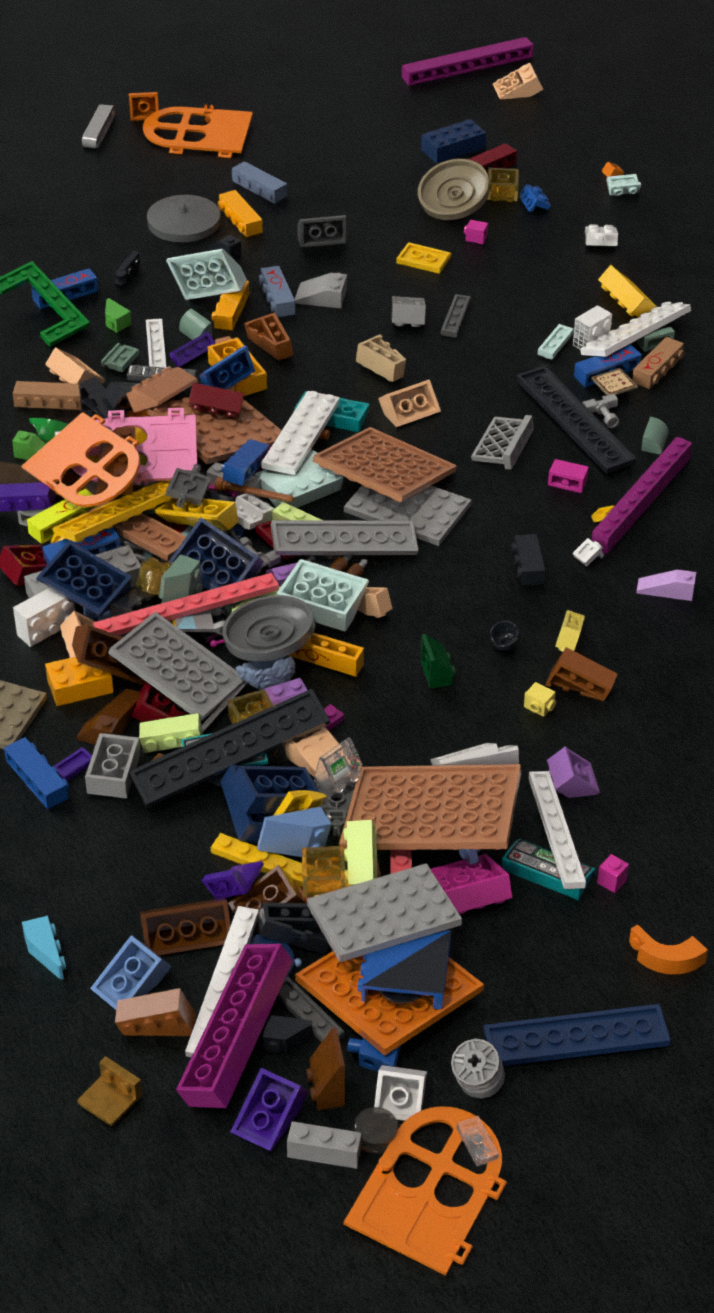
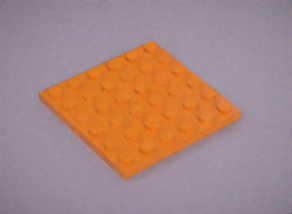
M332 951L295 974V980L383 1055L402 1045L481 993L484 989L482 982L450 957L448 960L442 1009H433L434 996L422 995L415 1002L398 1004L387 1000L380 990L368 989L365 1001H361L362 992H358L359 978H363V976H360L361 963H366V960H363V955L339 962Z

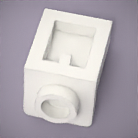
M588 538L573 552L574 557L585 566H588L597 556L600 558L604 557L602 546Z

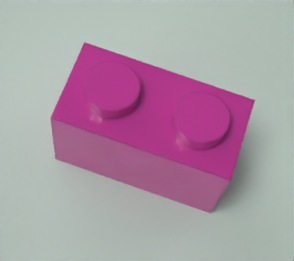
M555 459L549 471L548 485L582 493L588 480L589 467Z

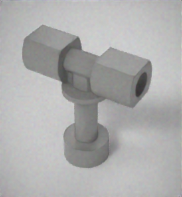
M615 394L603 396V400L600 401L591 399L582 402L591 413L598 412V414H603L605 417L604 423L608 428H614L619 424L616 414L609 412V408L617 406L618 399Z
M247 537L240 539L244 547L264 561L256 574L260 573L261 568L265 566L271 568L280 563L281 556L275 555L274 550L265 555L262 552L257 553L252 548V542Z

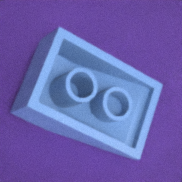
M321 807L265 817L257 849L259 851L298 857L314 856L315 852H321L317 855L322 854L324 849L321 847L325 848L331 822Z
M131 935L90 989L116 1009L117 1000L146 995L160 983L172 966Z

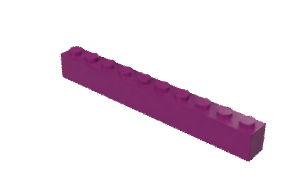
M524 37L402 65V78L408 85H413L533 57V44Z
M676 437L592 531L591 541L598 542L602 546L604 554H607L689 461L692 442Z

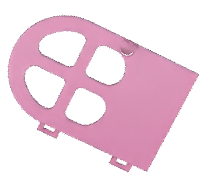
M168 408V416L124 418V410L108 411V418L104 419L106 422L103 424L107 429L113 431L117 427H137L144 430L148 436L144 443L136 447L138 454H143L148 459L146 466L140 465L139 471L134 479L137 485H140L142 481L144 485H147L148 481L171 480L176 468L192 470L193 465L197 464L196 416L184 415V408ZM100 446L93 447L87 456L100 455ZM80 465L71 467L80 476H83L88 471ZM98 477L93 478L91 481L97 482Z

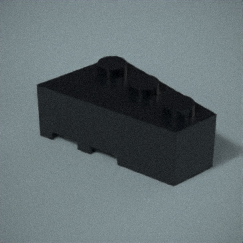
M96 377L78 384L81 412L92 418L97 414L101 418L106 419L108 418V411L123 410L114 409L103 395L106 391L105 387ZM124 411V418H127V413Z
M144 584L137 586L110 603L111 618L161 604L162 601L159 598L160 591Z
M262 904L257 917L260 936L326 955L330 945L307 904Z

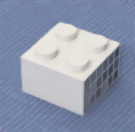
M597 305L575 318L573 346L581 349L588 342L596 341L600 336H607L611 329L612 313Z

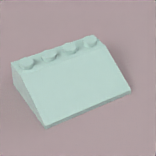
M224 249L172 257L166 260L185 300L241 291L247 280L241 266Z
M314 450L308 453L295 475L268 469L254 474L255 477L261 478L263 490L292 495L294 497V501L291 503L269 498L275 507L285 502L295 508L339 491L343 476L314 463L313 457L317 454Z
M300 559L276 595L291 596L304 601L311 608L315 622L346 631L354 619L369 580Z

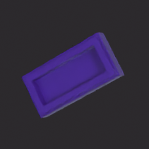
M82 747L54 765L60 778L68 781L89 767L92 755Z

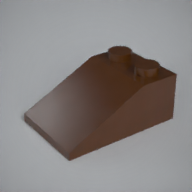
M279 865L251 885L249 892L244 895H238L228 903L234 915L238 906L258 909L260 912L263 903L307 904L291 876ZM258 921L256 923L254 932L259 931Z
M337 1028L330 1030L311 1056L310 1068L306 1069L308 1083L312 1082L313 1086L310 1088L311 1101H316L317 1110L345 1106V1065Z

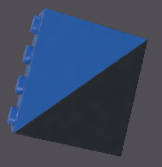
M451 930L440 931L363 955V960H366V963H361L360 976H363V978H359L358 992H362L361 1001H365L368 989L434 996L433 1009H442Z

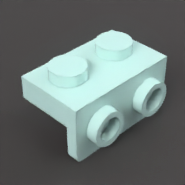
M636 174L610 176L606 179L610 195L635 194L641 188V182H638Z

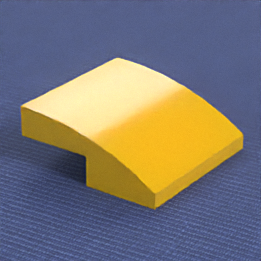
M308 790L290 791L274 815L321 807L327 796L320 792Z

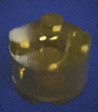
M148 557L147 561L141 562L136 586L139 587L141 585V590L160 595L161 577L173 563H161L156 558Z

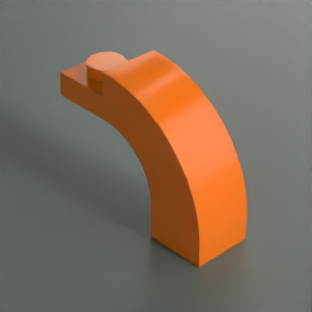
M639 925L631 928L629 943L635 950H638L637 961L651 970L664 974H684L701 967L706 962L708 950L693 936L678 945H664L652 939Z

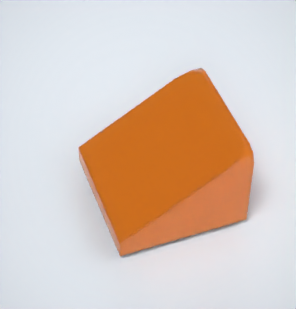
M607 162L602 169V172L607 177L624 175V171L618 165Z

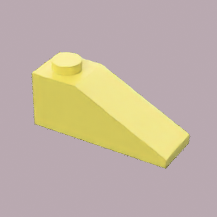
M569 610L566 611L555 646L563 652L566 647L573 651L575 650L582 629L584 615Z

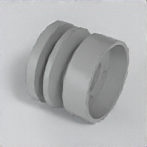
M472 1039L465 1041L457 1047L453 1053L451 1065L462 1090L471 1097L481 1099L490 1097L498 1092L504 1083L505 1071L494 1046L485 1040Z

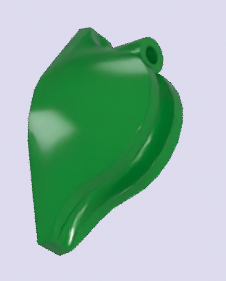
M30 418V423L37 430L38 437L45 444L55 437V432L62 431L69 425L68 423L52 419Z

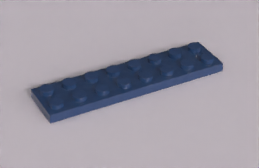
M660 1004L484 1025L485 1039L494 1046L503 1066L670 1046V1037Z

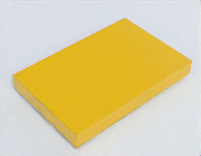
M408 242L396 258V263L440 274L450 260L451 253Z

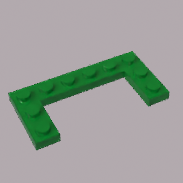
M33 261L0 277L1 295L29 282L64 319L40 332V337L49 347L89 327L90 322Z

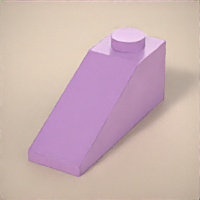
M674 570L639 578L637 593L692 601L696 572Z

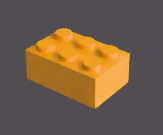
M76 657L45 664L47 681L56 706L113 693L111 674L78 663Z

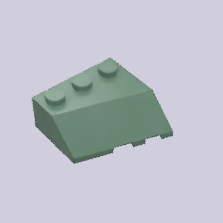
M181 554L161 577L159 598L162 599V603L202 592L203 584L201 583L202 570L200 561Z

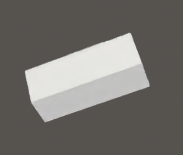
M485 743L431 759V763L433 766L519 764L518 746L513 745L497 748L496 743Z

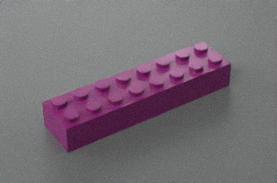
M281 944L244 945L176 1089L189 1107L227 1108L293 962Z

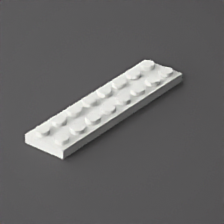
M664 302L661 304L662 306L651 309V312L641 314V317L630 320V323L620 325L619 329L609 331L607 336H600L596 341L588 342L586 346L580 349L581 354L606 357L690 312L691 306L690 304H683V302L675 304Z
M307 391L263 459L262 468L295 475L339 405L340 397Z

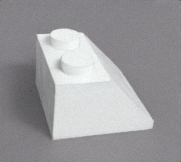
M381 1065L378 1072L373 1116L407 1120L410 1116L422 1111L427 1071Z

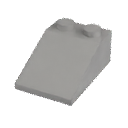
M329 273L301 282L295 297V303L341 308L347 291V274Z
M392 296V323H395L396 326L411 324L413 327H421V324L424 325L426 309L424 298Z

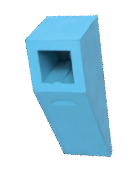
M48 916L22 922L28 952L60 980L64 979L62 970L66 969L64 957H59L58 954L61 953L59 940H54V937L57 936L54 923H49Z

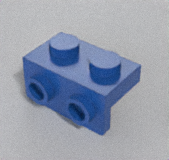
M526 184L524 189L521 190L519 198L527 210L533 212L536 206L548 210L551 204L542 193L543 190L538 186L533 187Z

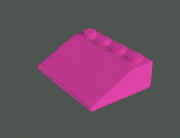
M487 854L479 855V862L474 864L461 860L430 869L459 914H463L470 909H482L488 904L503 903L506 899L512 898L509 874Z

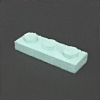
M559 324L539 347L538 355L553 359L573 335L574 329Z

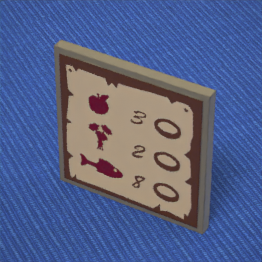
M621 368L591 378L606 395H618L638 388Z

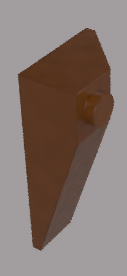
M125 689L83 725L76 737L77 740L96 745L100 733L121 736L132 718L131 716L140 692Z

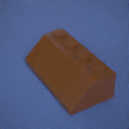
M117 427L112 431L124 440L128 436L136 440L135 427ZM109 443L100 444L99 461L102 458H104L113 449L114 446H112ZM120 454L104 470L114 477L123 475L128 467L127 455ZM97 478L96 494H100L107 489L108 484ZM134 480L120 495H133Z
M91 625L76 626L72 647L78 663L144 685V679L109 654L110 648L123 637Z
M225 898L140 912L144 943L158 956L224 945L231 927L228 904Z

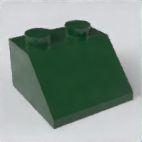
M422 634L421 664L429 688L452 685L453 677H455L454 665L451 666L449 652H446L443 644L426 634Z

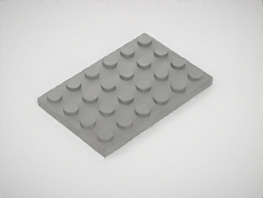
M362 485L346 503L344 512L368 521H413L416 538L439 546L471 506V499L429 486L403 502H396L393 498L381 495L378 491Z
M154 612L109 650L111 656L188 713H199L201 721L245 682L240 679L235 669L157 612Z
M427 863L307 899V906L339 962L462 925L461 916Z

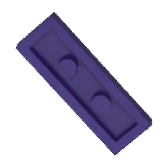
M207 331L172 351L169 355L175 365L181 367L208 351V346L214 345L215 342Z

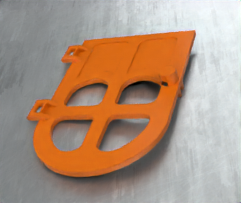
M206 104L204 108L169 107L148 116L143 124V132L145 137L152 143L170 148L169 153L183 154L184 149L219 151L218 157L231 158L233 153H242L253 112L214 109L213 105H210V109H208ZM172 114L183 115L179 124L161 123L158 121L160 118ZM201 115L204 116L206 122L210 123L200 126L190 125L189 121L191 116ZM157 129L178 131L174 140L163 139L154 133ZM188 131L202 132L206 135L204 139L197 142L183 140L185 133Z
M82 412L21 467L52 489L55 494L60 495L73 505L81 507L96 506L114 499L133 482L140 467V457L135 449L139 442L130 436L125 440L103 426L106 420L97 414L91 418ZM109 443L114 446L97 463L87 458L88 452L96 445ZM120 454H126L128 457V467L123 475L114 477L104 470ZM80 465L88 470L72 486H66L62 483V477L69 468ZM95 477L108 484L107 489L100 494L91 496L78 494Z
M433 1107L410 1116L399 1127L383 1156L379 1159V1163L347 1215L344 1225L446 1276L453 1261L463 1265L473 1246L465 1242V1239L488 1196L498 1200L507 1183L499 1178L502 1153L495 1134L480 1118L458 1108ZM436 1122L446 1123L453 1129V1133L439 1154L414 1144L410 1139L413 1133L425 1125ZM467 1136L477 1138L484 1146L487 1155V1168L482 1174H476L452 1161L462 1140ZM401 1155H410L431 1166L432 1170L423 1185L409 1188L397 1180L393 1167ZM392 1169L390 1173L383 1174L384 1171H389ZM443 1175H451L473 1187L474 1192L465 1205L448 1207L438 1202L434 1191ZM495 1183L500 1185L497 1192L492 1191ZM460 1248L465 1249L462 1257L457 1255Z

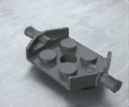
M331 778L323 783L318 782L316 784L319 792L327 796L321 808L331 822L330 830L332 831V840L336 841V835L337 841L341 839V831L344 828L356 785L355 782L343 778L333 783ZM333 798H340L341 800H340V801H333L332 799H333Z

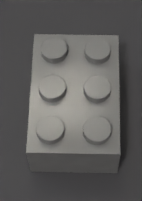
M99 734L85 776L87 794L127 798L132 783L129 771L136 769L141 755L139 738Z

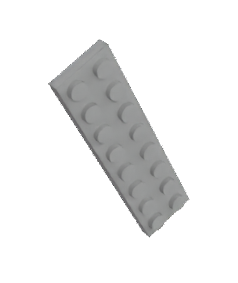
M271 521L275 555H417L418 553L413 521Z

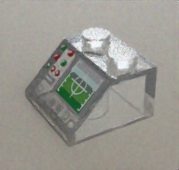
M350 737L319 758L313 781L330 797L336 792H342L346 785L350 782H356L361 776L360 772L363 764Z

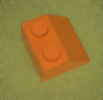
M158 92L129 94L131 121L146 120L152 113L159 111Z

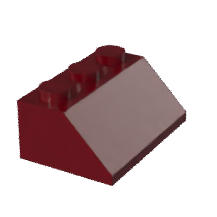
M193 383L189 407H192L191 409L195 411L206 410L214 415L219 413L225 414L228 418L239 417L244 393Z

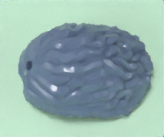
M289 655L271 661L244 663L242 666L236 667L240 679L259 690L290 681L296 669L295 662Z

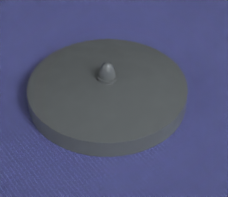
M175 195L161 199L149 208L147 224L149 230L161 239L172 242H192L204 239L218 229L220 225V211L215 203L206 198L195 195Z
M273 595L249 601L237 608L226 619L222 633L227 649L234 656L247 661H271L288 656L303 647L313 635L315 621L311 608L304 601L291 596Z

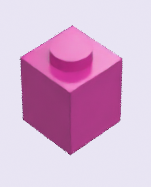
M470 220L464 228L466 241L484 244L488 235V223Z
M611 854L599 866L597 883L616 893L627 881L629 864Z

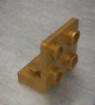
M105 1056L99 1062L101 1076L78 1099V1104L108 1125L113 1126L142 1096L141 1079Z

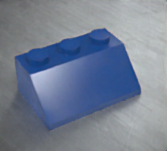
M243 346L204 371L199 376L202 385L227 390L255 372L247 346Z

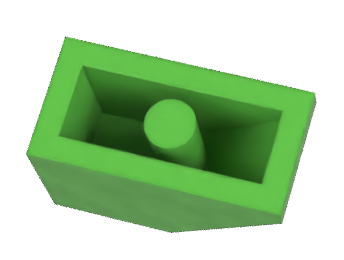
M108 298L105 309L106 326L118 333L132 325L131 311Z
M18 431L12 440L14 457L29 460L46 445L36 434L25 431Z

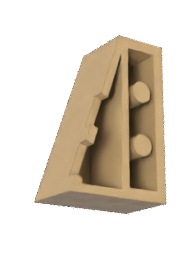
M381 335L358 344L356 362L360 363L363 367L369 368L392 382L404 376L406 359L396 349L392 350L390 344L382 340Z

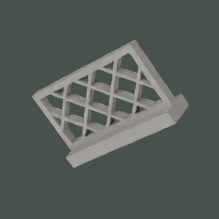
M525 415L523 420L494 417L471 456L472 461L504 464L505 469L512 470L534 430L532 416ZM495 448L498 449V450H495V451H493V452H490V451H489V450H492V449H495Z

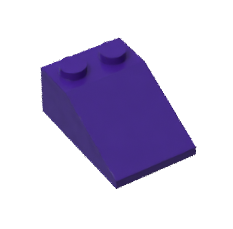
M261 1068L232 1127L231 1133L272 1152L299 1113L308 1091L298 1084Z

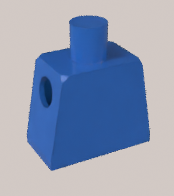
M364 1038L362 1040L349 1039L348 1052L359 1053V1066L379 1072L381 1065L396 1067L401 1045L388 1054L383 1055Z

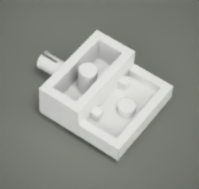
M591 224L589 227H585L586 245L617 246L618 232L613 225L598 227V225Z
M247 493L236 497L238 523L243 528L250 530L258 524L272 521V511L275 508L271 507L269 503L263 502Z

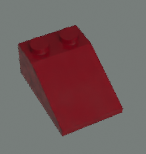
M46 545L4 546L0 555V568L15 585H25L24 576L40 572L47 566L42 549Z
M146 682L140 691L131 717L141 722L190 715V713Z

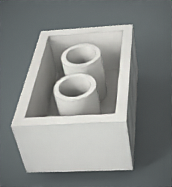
M48 588L13 607L17 635L31 647L61 630L60 625L75 611L74 601L54 589Z

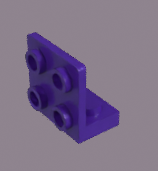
M262 861L233 866L228 871L205 875L202 882L216 899L240 894L244 895L250 891L252 883L259 876L264 864Z

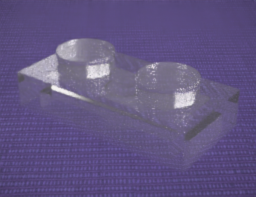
M479 1116L457 1123L456 1129L476 1166L498 1159L499 1153Z

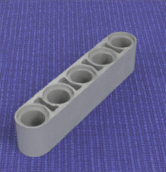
M99 104L83 134V147H99L115 116L114 106Z

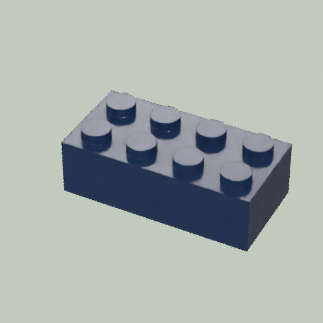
M471 119L465 120L458 124L422 134L421 150L435 163H440L486 148L487 132Z
M239 766L229 782L245 814H275L290 791L308 790L319 792L306 767Z

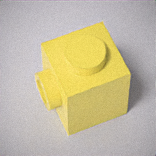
M537 682L525 693L524 707L543 717L549 711H552L556 705L555 691Z

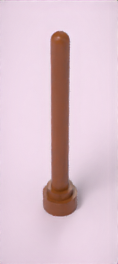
M218 477L215 481L216 491L225 492L232 490L290 503L294 501L292 495L241 486L222 480V477Z

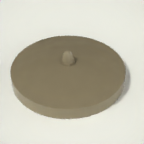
M452 159L434 166L423 176L418 187V197L423 210L430 216L441 220H456L474 213L485 203L490 193V181L486 170L477 162L468 159Z

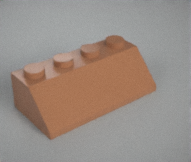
M171 366L162 369V373L153 374L151 376L152 379L147 378L141 381L142 385L132 386V390L126 393L133 411L138 412L162 404L192 386L193 383H197V378L180 367L171 369Z

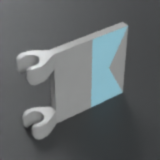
M223 606L175 619V625L183 632H215L223 635L222 631L225 621L213 624L211 613L220 615Z

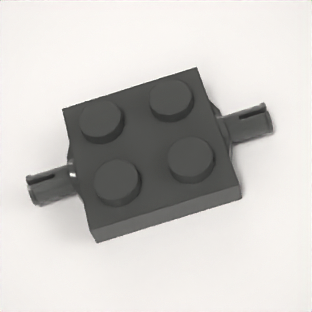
M194 464L192 470L176 468L166 490V496L179 499L176 504L178 508H183L186 501L201 505L211 482V477L198 473L201 469L199 464L198 466Z

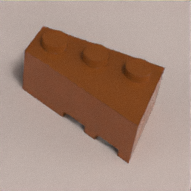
M275 313L244 323L248 339L278 361L294 355L291 340Z
M566 647L551 670L545 685L549 687L552 684L560 686L565 691L572 689L579 691L580 695L604 701L612 689L617 673Z
M179 988L117 1000L115 1023L123 1035L191 1036L196 1023V1013Z

